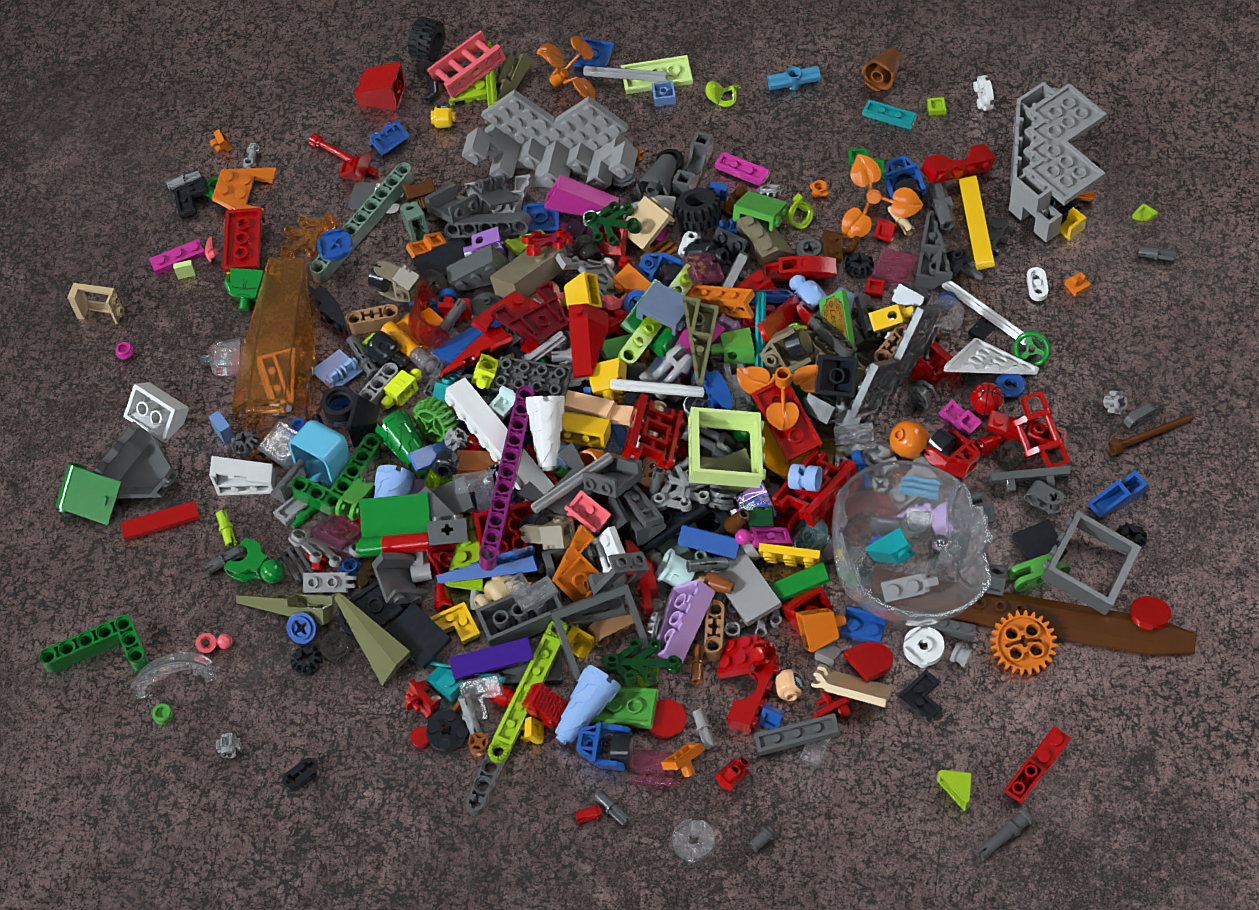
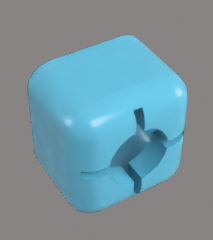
M315 420L308 421L288 443L294 464L299 459L305 462L309 473L307 479L316 483L321 482L328 487L333 486L351 458L346 438L339 432Z

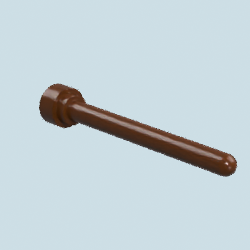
M1188 414L1123 440L1115 438L1108 441V448L1112 455L1120 454L1125 447L1193 421L1194 417Z

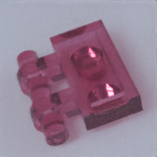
M713 253L688 254L682 258L684 264L691 265L687 272L693 286L719 283L725 280L719 262L713 263L712 261L715 259Z
M635 749L632 769L634 772H640V774H631L630 782L638 783L639 786L650 784L657 785L658 788H664V786L672 787L673 778H666V775H674L675 770H663L661 762L672 755L673 752ZM647 773H655L659 775L658 777L647 776Z

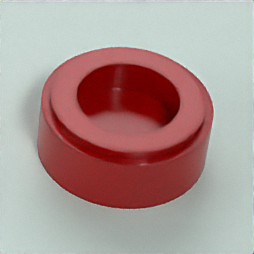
M417 727L411 732L410 738L415 747L425 748L429 745L426 738V727Z

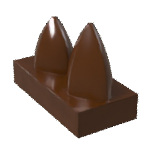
M740 183L737 189L720 203L722 214L729 219L733 218L734 204L748 191L744 183Z

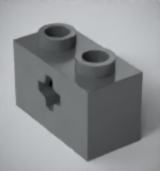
M463 514L451 515L452 519L444 520V516L432 517V521L427 522L429 545L471 541L469 518H464ZM448 524L449 527H453V531L450 532V535L449 532L445 531V528L448 527Z

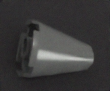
M661 155L638 179L636 189L641 196L643 194L648 198L657 195L670 196L677 164L672 155Z

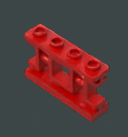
M641 393L634 405L622 457L629 460L631 455H633L634 459L638 460L640 455L656 460V467H663L667 471L668 468H673L676 458L673 456H675L679 447L676 443L682 434L679 430L684 424L685 419L682 418L684 411L679 410L678 414H676L675 410L671 409L669 414L657 410L653 408L654 401L650 400V402H647L648 395ZM647 429L663 435L662 439L647 434Z
M818 448L808 455L802 465H805L806 468L809 465L822 468V483L819 491H806L805 488L802 490L790 489L787 479L784 485L772 497L775 511L779 512L781 510L785 512L789 506L798 509L800 519H806L807 525L812 527L820 521L858 477L855 462L849 460L846 463L843 460L838 466L828 463L827 454H821ZM806 500H810V501H812V503L810 504V503H807V502H805V501H806Z

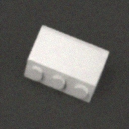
M150 382L138 383L133 386L123 417L130 422L135 421L155 438L166 443L184 424L189 407Z

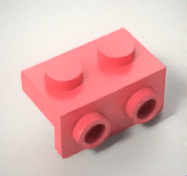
M580 490L569 506L566 505L564 507L568 511L566 515L575 522L578 519L590 533H599L613 515L583 490Z

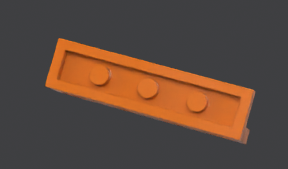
M694 284L686 295L688 297L700 298L701 303L719 306L718 316H721L722 313L729 317L752 319L754 316L749 305L755 296L752 289Z

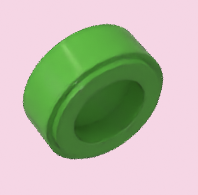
M161 703L153 708L152 718L157 724L164 725L172 720L173 711L168 704Z

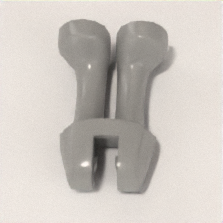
M681 343L677 344L666 353V359L654 372H643L639 378L641 381L659 383L666 372L674 366L673 370L661 382L673 384L682 372L685 374L689 372L693 365L692 355L688 353L677 362L686 351V348ZM653 393L662 401H664L668 396L667 394Z

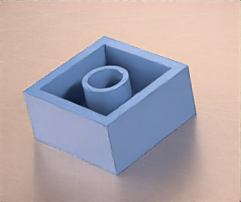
M673 81L652 83L655 106L676 104Z
M217 411L208 416L214 431L226 445L231 442L234 434L221 413Z

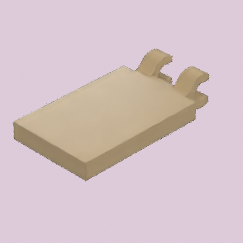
M819 664L818 670L813 674V676H816L815 679L817 681L811 683V686L814 688H824V691L882 707L886 706L893 690V686L875 681L867 683L864 678L834 670L831 672L824 664Z

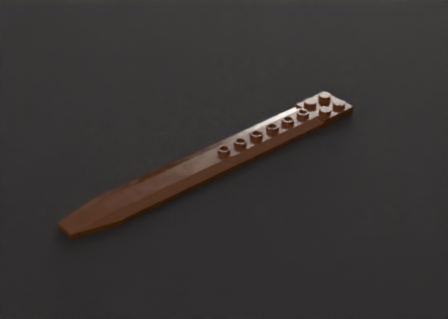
M873 568L868 596L877 595L881 597L884 601V610L912 615L915 612L996 629V623L1002 625L1001 617L1008 620V613H1011L1014 617L1016 610L1019 611L1020 615H1023L1024 611L1027 610L1028 616L1035 612L1036 619L1043 616L1042 623L1049 621L1047 629L1054 628L1051 636H1057V640L1149 656L1195 653L1197 634L1171 623L1160 630L1158 628L1146 630L1132 621L1130 613L1109 610L1104 615L1090 606L1004 592L1003 596L985 593L983 588L939 581V585L929 587L930 591L925 592V594L885 603L881 582L911 574ZM1028 628L1026 630V632L1029 635L1037 634L1036 630L1033 628Z

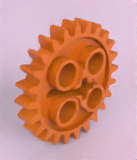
M1016 610L1014 617L1011 613H1008V620L1001 617L1002 625L999 623L995 624L997 630H992L991 634L994 637L990 638L989 641L995 644L990 647V651H996L993 659L1000 658L997 665L999 666L1004 663V671L1011 668V674L1014 675L1016 671H1019L1020 677H1022L1024 672H1027V675L1030 677L1032 670L1039 674V667L1046 670L1045 662L1051 664L1053 660L1050 657H1055L1056 652L1051 649H1057L1058 644L1052 643L1057 639V636H1051L1054 628L1047 629L1050 622L1042 623L1043 616L1036 619L1035 612L1028 616L1027 610L1024 611L1023 615H1020L1019 611ZM1028 628H1033L1036 630L1037 634L1031 636L1026 632V630ZM1012 631L1017 637L1010 639L1006 636V633ZM1021 640H1024V643H1027L1026 647H1023V644H1020ZM1038 648L1041 654L1035 656L1031 653L1030 649ZM1017 651L1021 657L1014 659L1011 657L1010 652Z

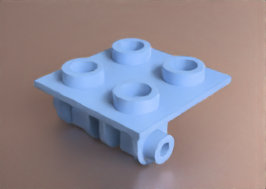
M338 349L312 369L311 372L326 386L332 388L334 386H344L363 370L357 365L358 362L354 357L351 359Z

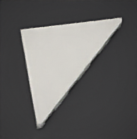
M974 338L945 364L943 371L1037 375L1039 367L978 338Z

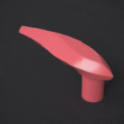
M212 236L208 238L205 246L206 258L211 263L214 257L219 254L218 249L213 247Z

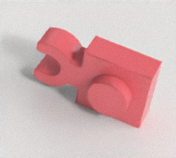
M606 294L604 297H601L602 308L609 310L619 309L624 306L625 298L620 299L615 295Z

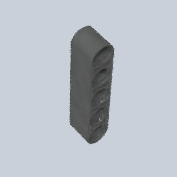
M526 212L473 214L454 224L448 222L444 231L451 238L472 237L474 234L498 227L501 236L523 235L527 233L532 223V217Z

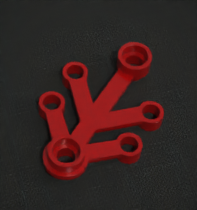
M556 229V232L551 234L532 231L531 235L522 236V243L528 244L526 247V254L528 256L541 255V248L550 243L554 249H563L564 244H573V236H570L566 229Z

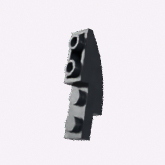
M303 280L297 284L299 296L304 301L308 300L318 310L320 320L325 324L331 325L337 333L347 336V325L342 310L334 297L321 285L314 289Z

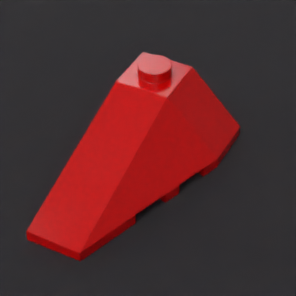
M588 303L568 305L573 377H590L594 374L599 360V353L601 348L603 349L604 339L609 332L608 313Z
M491 326L487 333L484 332L441 371L440 379L477 364L481 354L495 356L505 352L513 342L512 336L501 326L496 328Z

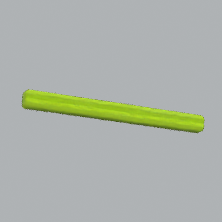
M488 41L487 46L492 48L493 45L490 41ZM495 68L485 75L488 107L498 101Z

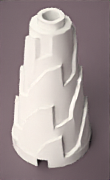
M565 396L526 397V409L529 415L530 431L533 435L534 451L536 452L538 467H542V471H553L554 467L557 466Z

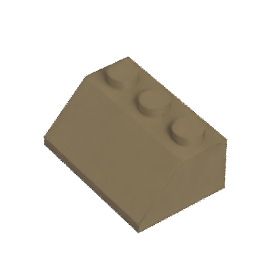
M746 215L736 220L738 236L748 240L749 245H751L749 251L761 268L762 264L779 262L778 258L795 256V253L777 229L773 232L769 231L770 223L768 221Z

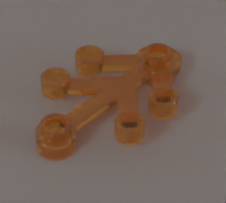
M326 215L321 219H308L307 216H300L298 218L300 227L317 226L314 229H294L293 226H286L284 228L286 237H303L290 246H282L279 251L281 259L285 262L293 260L295 257L294 251L308 241L309 246L305 248L306 255L308 257L316 256L318 234L322 231L325 233L335 229L337 226L336 217Z

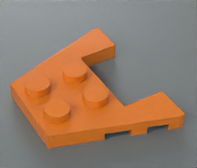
M276 168L221 169L212 201L229 210L260 208L247 205L254 181L273 184Z
M583 525L578 527L552 578V581L573 602L593 595L592 591L586 592L584 590L583 580L588 579L590 574L599 573L581 554L595 538Z

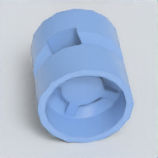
M802 464L791 465L788 473V486L790 489L802 490L805 488L806 491H819L822 483V468L820 466L809 465L806 468Z

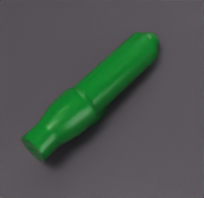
M309 506L306 510L300 511L291 527L296 529L302 525L317 509Z

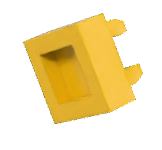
M533 717L525 718V724L522 728L525 731V735L520 736V739L525 742L531 741L535 744L544 743V725L542 722Z

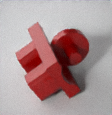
M445 296L443 302H438L440 317L445 319L455 305L454 298ZM463 298L461 300H464L468 306L457 321H463V319L472 320L473 318L470 299Z
M415 679L410 680V687L405 695L407 699L405 707L407 710L415 709L417 712L421 711L427 719L432 717L433 711L441 704V698L437 694L427 695L430 691V686L426 680L416 682Z
M823 690L820 692L821 699L817 700L816 703L818 706L823 704L826 706L817 710L812 716L813 718L830 715V712L836 709L842 719L852 713L848 704L850 698L844 696L832 702L833 699L837 698V695L834 693L828 694Z
M741 755L737 760L735 758L732 759L714 777L722 788L731 791L750 773L747 770L750 762Z

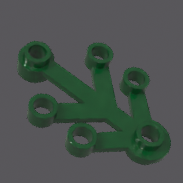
M612 201L598 212L588 210L583 215V223L586 227H591L594 234L593 239L597 244H602L606 239L604 234L600 232L598 224L604 226L608 236L607 241L612 247H616L620 243V239L615 235L612 227L627 229L632 234H638L642 229V224L637 218H630L628 221L617 220L623 215L631 216L635 210L631 204H625L620 209V205L616 201ZM609 212L613 213L606 218L603 217Z
M632 639L629 642V647L618 654H609L603 659V667L610 673L617 672L624 678L625 683L629 685L634 684L637 681V677L634 671H627L625 667H632L645 679V683L648 685H654L657 682V675L654 671H648L645 667L666 668L670 674H678L683 669L682 660L676 655H671L668 659H647L654 653L662 650V644L659 639L651 640L649 647L632 659L627 657L642 649L639 639Z

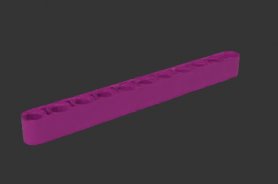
M520 386L516 392L479 551V566L485 571L495 569L499 558L529 426L526 397L534 396V390L530 386Z

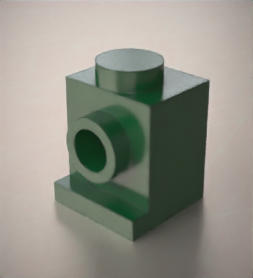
M768 505L767 510H765V507H753V510H748L749 518L746 524H749L750 528L774 527V508L772 505Z

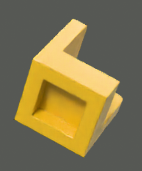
M1073 207L1068 211L1067 220L1061 224L1060 234L1070 241L1085 229L1087 217Z
M573 626L566 635L573 655L584 661L595 647L594 637L576 626Z

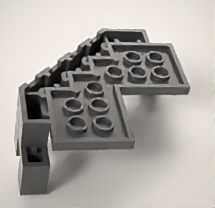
M906 282L896 285L892 292V301L903 304L905 307L913 304L915 309L909 317L910 323H908L902 333L904 336L902 341L897 344L894 350L896 353L894 358L874 362V356L865 351L856 352L858 361L863 366H866V376L864 381L855 389V397H848L847 410H843L842 413L838 412V408H836L837 397L808 393L802 401L805 412L825 424L836 423L852 433L868 430L872 425L871 419L875 415L879 416L887 407L886 401L890 396L894 398L902 388L900 383L904 378L909 379L911 377L912 368L917 363L919 357L921 356L923 360L927 357L929 346L934 342L942 325V322L938 321L944 307L939 304L927 305L931 295ZM894 329L881 332L880 336L887 339Z

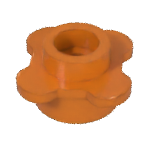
M823 180L811 183V195L813 197L827 196L829 194L827 190L828 184Z

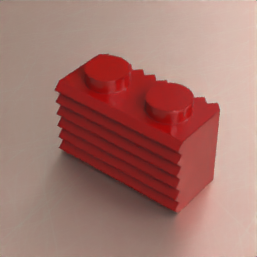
M540 682L530 686L521 705L526 708V712L529 715L539 717L544 726L554 728L561 721V715L567 707L568 701H565V699Z

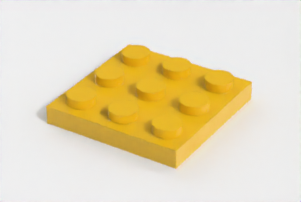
M759 543L758 551L762 560H765L767 564L777 565V562H784L785 566L797 567V564L805 565L807 569L821 563L823 560L820 550Z

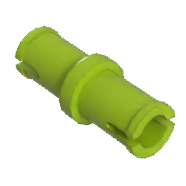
M219 510L215 514L220 526L218 529L219 533L223 536L225 547L229 548L230 544V548H234L238 544L233 532L235 529L234 525L230 522L228 511L224 510L223 514V510Z

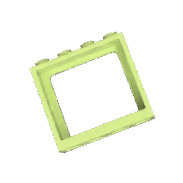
M691 407L688 417L689 482L760 488L762 480L766 478V469H763L765 453L762 452L765 437L761 434L764 430V421H761V413ZM699 427L748 431L750 433L751 473L700 469Z

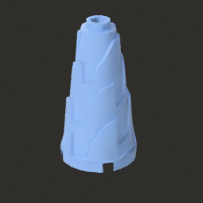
M395 465L379 466L375 476L374 498L408 495L414 483V474L401 467V472L397 471V466Z
M587 664L570 696L571 700L561 715L562 719L555 731L557 734L556 739L565 745L567 742L572 743L577 738L579 729L587 727L594 717L600 714L606 704L611 702L618 693L621 685L614 679L610 682L609 675Z

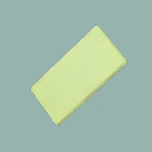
M688 55L621 65L623 69L667 72V81H673L674 87L693 84ZM623 79L626 94L652 91V83L658 82Z

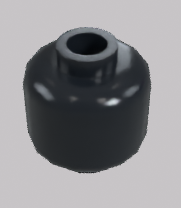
M451 450L440 451L433 463L435 474L441 478L453 477L457 473L460 463L458 455Z

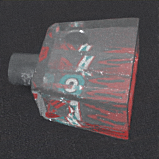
M241 338L213 343L211 345V354L201 355V365H210L214 375L242 377L244 371V346Z

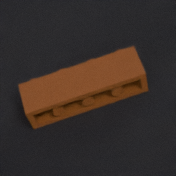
M457 450L456 454L460 459L455 479L464 476L468 481L484 482L482 478L485 475L484 470L488 469L490 465L499 463L498 461H493L489 451Z

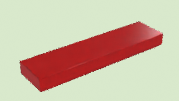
M797 294L790 296L757 324L764 342L769 341L776 332L781 331L799 316L796 307L800 301Z
M192 501L123 521L120 524L124 540L129 541L200 520L196 502Z

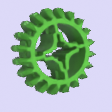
M430 396L419 401L415 408H413L412 416L414 417L413 422L416 423L415 428L419 429V433L424 436V439L427 438L429 443L433 442L435 444L445 441L443 437L450 428L455 430L458 427L460 429L458 426L459 421L456 420L457 415L453 414V409H450L448 404H444L442 399L438 400L437 397L432 398Z

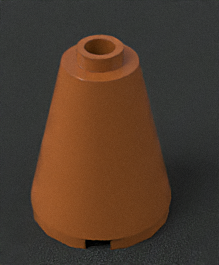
M888 48L865 63L861 74L864 76V82L868 87L875 91L888 90L893 85L901 61L899 50Z

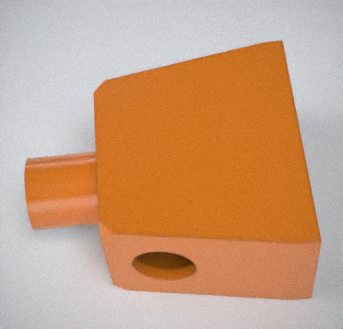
M828 608L795 612L804 649L809 652H814L839 638L838 627L847 624L843 613L834 616V612Z

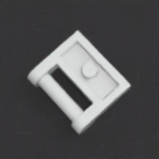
M615 526L608 527L591 542L601 562L602 573L609 572L612 569L608 559L609 555L625 553Z

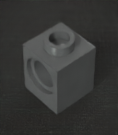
M988 563L983 592L1003 596L1008 566Z

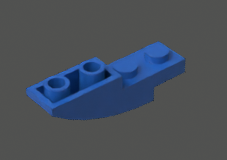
M706 369L703 388L708 394V405L712 409L733 410L732 397L726 381L717 369L712 372Z

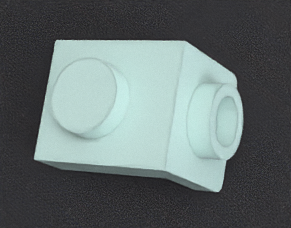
M501 386L497 397L488 405L501 420H504L512 411L516 393L505 386Z

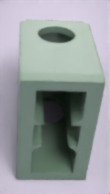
M415 201L403 204L400 207V211L412 242L423 240L424 235L429 234L423 211ZM415 224L420 226L418 230H415Z

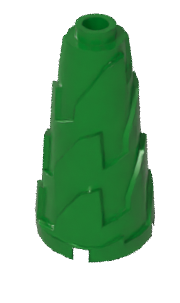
M402 410L389 414L381 420L384 424L382 427L379 424L377 425L375 434L420 479L430 480L434 476L433 469L416 471L407 456L410 452L424 447L409 414L405 410L404 413Z

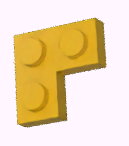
M465 602L430 617L445 633L455 629L462 645L481 637Z

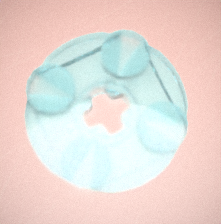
M806 519L802 520L796 527V539L793 537L792 542L796 548L821 550L830 540L827 524L820 519L812 527L807 525Z

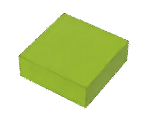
M944 97L927 98L929 116L946 114L947 109Z

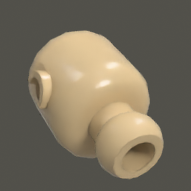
M514 574L491 577V580L486 582L484 586V594H478L474 597V605L476 608H480L522 590L521 583Z

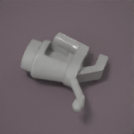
M885 443L878 444L874 449L864 454L865 462L873 472L877 470V467L883 469L897 464L896 457H892L894 456L892 447ZM848 451L847 454L851 456L852 451Z
M689 458L674 466L679 479L673 477L670 470L666 471L670 483L683 487L681 500L684 503L687 502L685 497L686 488L703 484L690 483L689 469L685 472L682 471L689 466Z

